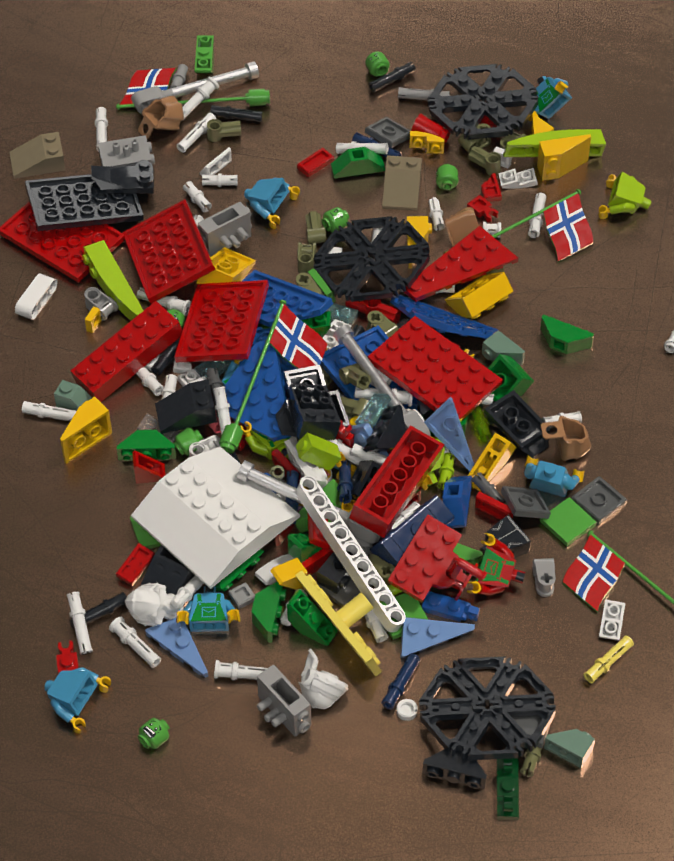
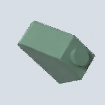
M499 330L483 342L482 354L487 360L493 362L499 354L511 356L519 365L524 363L525 351Z
M65 380L61 381L54 392L56 407L77 411L79 406L85 401L93 398L81 386Z
M578 729L548 734L545 737L544 749L582 768L594 748L595 738L589 733Z

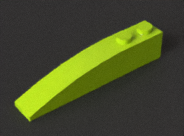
M601 129L549 131L507 142L503 157H538L539 141L591 134L589 156H602L606 142Z
M102 240L85 246L82 259L84 264L89 266L92 278H96L105 294L117 303L118 309L130 321L133 320L144 310L105 241Z

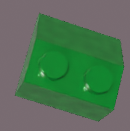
M499 354L488 368L503 379L502 384L491 393L494 394L493 400L495 402L513 390L519 396H522L534 382L511 356Z

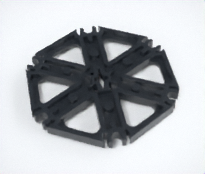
M497 64L455 68L454 74L447 72V76L444 74L428 97L430 115L452 135L455 133L456 137H458L459 134L463 133L464 139L468 138V140L509 136V134H513V129L520 131V127L523 129L538 106V96L536 88L513 68L511 71L510 67L502 70L501 64L498 67ZM485 71L491 73L482 87L468 76L469 73H483ZM512 78L524 87L520 90L501 91L507 81ZM446 84H449L462 95L441 96L440 93ZM526 106L520 116H513L505 109L506 107ZM465 111L457 122L451 121L443 114ZM484 116H487L498 126L494 128H477Z
M392 216L351 220L352 224L346 222L347 228L339 226V231L335 229L315 254L314 269L331 289L335 297L337 295L338 298L345 295L346 301L350 300L351 302L393 298V295L398 296L397 290L402 289L405 292V286L410 289L430 261L429 243L408 221L405 223V219H402L398 223L397 217L393 218ZM383 228L372 243L361 232L364 229ZM402 235H408L417 244L393 247ZM341 241L345 242L352 250L351 252L329 254L333 247ZM409 263L417 265L408 278L401 277L391 266ZM350 270L344 280L338 285H335L328 277V273L332 271ZM372 274L384 287V290L380 292H359Z
M506 656L460 658L458 661L453 660V668H449L445 664L444 670L442 668L439 669L419 700V710H426L420 711V719L424 726L448 753L451 748L453 756L457 751H462V759H466L468 756V761L513 759L523 756L522 748H527L530 752L533 746L536 749L556 714V705H549L554 704L553 693L526 664L522 668L521 661L517 665H511L512 658L509 657L506 660ZM495 669L496 673L485 689L470 672L471 670ZM519 680H525L538 693L531 695H509ZM446 683L451 684L463 697L434 699L441 686ZM538 716L541 718V722L534 734L528 735L512 717ZM466 719L455 738L452 739L447 738L436 725L441 720ZM488 727L506 745L504 750L480 751L477 749V745Z

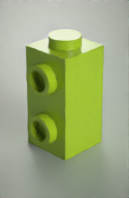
M308 432L295 445L298 457L303 462H309L329 471L342 459L337 444Z

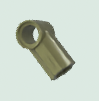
M212 119L207 123V139L211 142H218L222 137L241 135L240 121L221 122L218 119Z
M476 146L471 149L468 159L484 167L488 175L492 173L498 175L501 172V156L498 153H489Z
M310 211L305 215L308 244L325 243L326 232L325 227L322 226L321 215L316 211Z
M358 363L339 369V376L344 385L351 383L361 390H365L371 383V376L363 372Z
M340 396L347 416L351 418L359 416L363 423H365L374 408L372 402L365 398L354 400Z

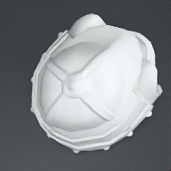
M158 582L141 585L133 590L125 600L129 613L137 623L144 626L154 627L161 625L163 618L167 620L177 617V612L184 609V605L179 609L171 606L175 594H167L165 585H161Z
M310 648L304 670L301 674V682H298V684L300 685L302 695L311 704L312 708L327 709L348 690V685L338 680L339 677L329 672L316 670L319 661Z

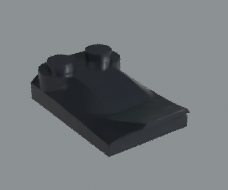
M141 160L135 166L91 165L92 180L97 183L101 193L154 194L153 165L147 160Z
M330 391L329 393L338 416L347 428L350 423L339 391ZM291 399L285 400L281 409L275 414V418L281 435L297 437L293 426Z
M514 390L484 409L488 423L498 427L521 451L527 453L532 458L548 449L549 439L543 438L541 424L545 422ZM547 427L546 432L550 434L551 428Z

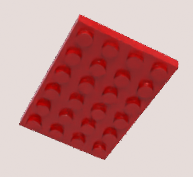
M186 199L123 232L150 303L160 300L168 294L216 270Z
M29 202L0 226L1 236L78 283L90 272L89 266L85 265L82 259L85 246L104 240L110 252H113L125 241V234L108 224L37 231Z
M268 280L197 284L174 356L176 363L248 359L269 288Z
M416 316L410 319L368 356V359L376 369L434 412L451 397L460 422L495 391L503 381L502 378Z

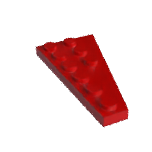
M478 226L424 269L410 289L405 286L406 291L404 293L417 302L435 295V292L442 289L448 290L455 284L471 281L486 275L487 272L494 269L499 270L506 264L517 263L519 258L481 226Z

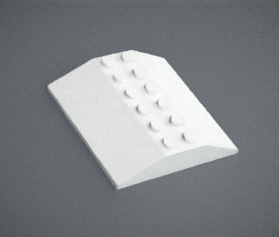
M221 447L186 459L160 479L131 514V518L210 589L300 517L298 512L272 490L249 479L247 482L237 479L241 464Z

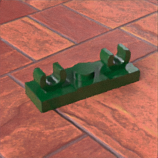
M497 759V820H519L518 759Z

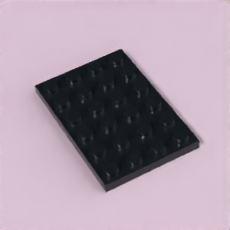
M91 174L25 181V188L37 231L143 221L144 215L137 194L101 193L97 183L92 180Z

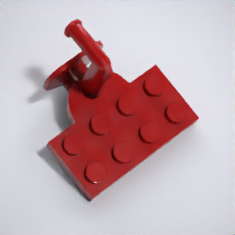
M427 514L387 582L421 603L431 587L438 589L453 587L459 591L454 599L457 601L472 575L481 582L485 579L487 572L479 569L478 563L473 565L463 558H459L453 552L462 534ZM463 570H465L466 572H468V573H470V574L467 576L466 574L463 573Z

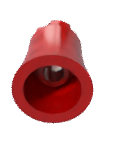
M422 113L418 115L411 131L425 132L443 138L444 146L451 134L444 126L430 120Z

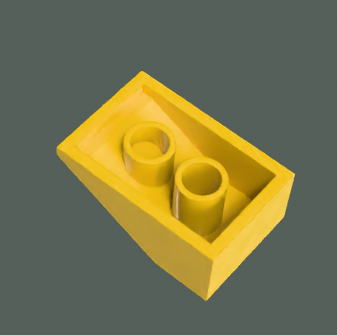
M591 134L539 141L537 167L542 181L560 178L586 163L589 159Z
M224 247L211 256L216 270L197 279V284L240 282L248 275L256 260Z
M96 397L85 401L79 406L60 438L63 458L66 464L112 434L109 410Z

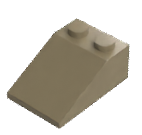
M59 132L41 134L9 152L14 179L66 171Z
M387 155L382 208L417 211L422 158Z

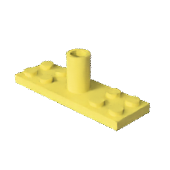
M302 570L295 576L315 603L375 677L382 672L378 666L381 662L371 648L365 644L358 632L356 631L353 634L349 629L374 609L368 599L361 592L335 612L332 608L333 603L322 588L317 585L310 574L306 576Z

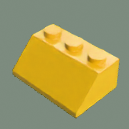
M505 272L488 273L451 295L445 301L460 316L475 319L481 316L482 311L495 307L494 304L496 302L506 300L509 297L508 295L513 292V289Z

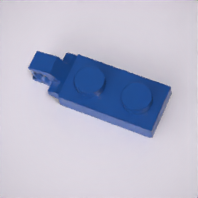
M430 591L422 605L425 613L458 622L466 620V618L477 621L480 608L472 606L469 602L460 599L456 601L454 600L455 598Z

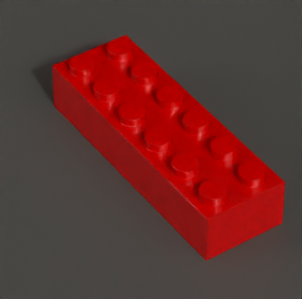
M155 301L70 370L75 382L91 397H96L102 402L181 337L183 330L180 322Z
M410 425L354 503L349 518L384 538L439 460L445 444Z

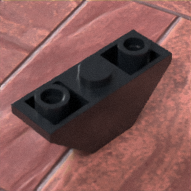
M400 404L393 407L389 406L382 412L380 421L376 423L372 435L367 439V444L363 449L365 452H386L393 450L406 432L403 410Z
M452 748L449 750V753L444 749L423 761L422 774H426L430 778H442L451 783L466 784L474 789H485L486 773L477 760L468 761V756L466 759H462V751H457L453 756Z

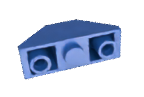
M472 476L452 477L445 482L443 503L455 517L447 524L450 528L466 527Z

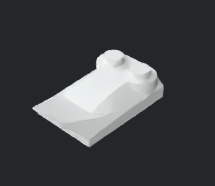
M292 436L284 441L289 460L300 472L301 478L312 476L323 489L328 484L325 470L323 468L319 469L318 466L316 467L309 462H303L298 457L295 446L298 443L296 437Z

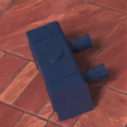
M435 495L415 509L409 517L386 534L384 538L382 537L378 543L370 548V551L380 559L396 567L427 514L445 525L450 523L455 517L441 499Z

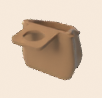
M175 96L154 100L147 108L143 109L142 115L144 118L138 128V132L142 136L146 135V138L149 139L153 128L172 131L179 130V124L184 119L182 104L177 101ZM144 124L148 125V132L146 134L143 131Z
M466 207L445 220L452 246H455L479 226L472 207Z
M560 416L558 421L541 424L544 439L556 438L563 461L566 462L569 459L577 460L590 450L591 442L588 431L578 420ZM553 426L557 429V433L548 434L546 428Z

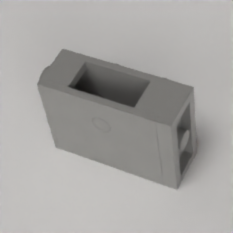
M146 135L98 143L102 166H135L141 160H147L152 165L155 164L154 154H150L152 152L151 142H147Z
M241 202L198 222L199 231L210 257L224 247L227 249L232 246L238 248L241 245V241L251 237V211Z
M274 664L257 676L258 697L262 701L257 704V708L259 711H263L267 707L271 710L264 715V719L267 722L271 721L274 727L283 723L295 737L300 733H305L311 726V704Z

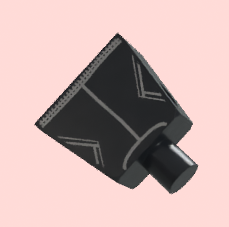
M510 515L504 517L486 532L494 535L496 539L506 544L514 553V558L530 552L531 540ZM485 535V542H487L488 536ZM487 545L480 548V551L483 553V555L485 553Z

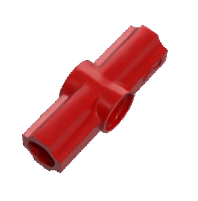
M381 299L345 301L347 307L365 313L366 317L371 311H379L391 322L397 324L401 316L399 309L382 303Z

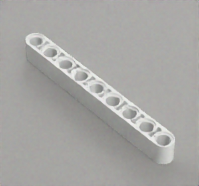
M304 476L301 478L296 489L297 497L359 591L363 593L374 607L372 610L383 627L389 632H397L406 619L403 609L317 480L312 476ZM368 584L373 585L376 589L371 588ZM380 601L385 602L387 606L382 605ZM391 618H395L398 622L392 621Z

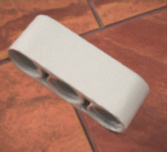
M39 273L16 303L15 313L34 320L55 292L58 284L57 280Z

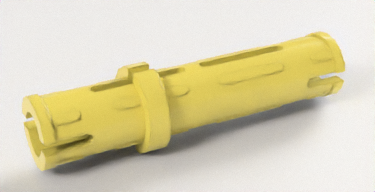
M625 635L603 657L597 658L594 661V665L583 674L584 678L592 684L600 675L607 673L610 670V666L634 645L633 640Z

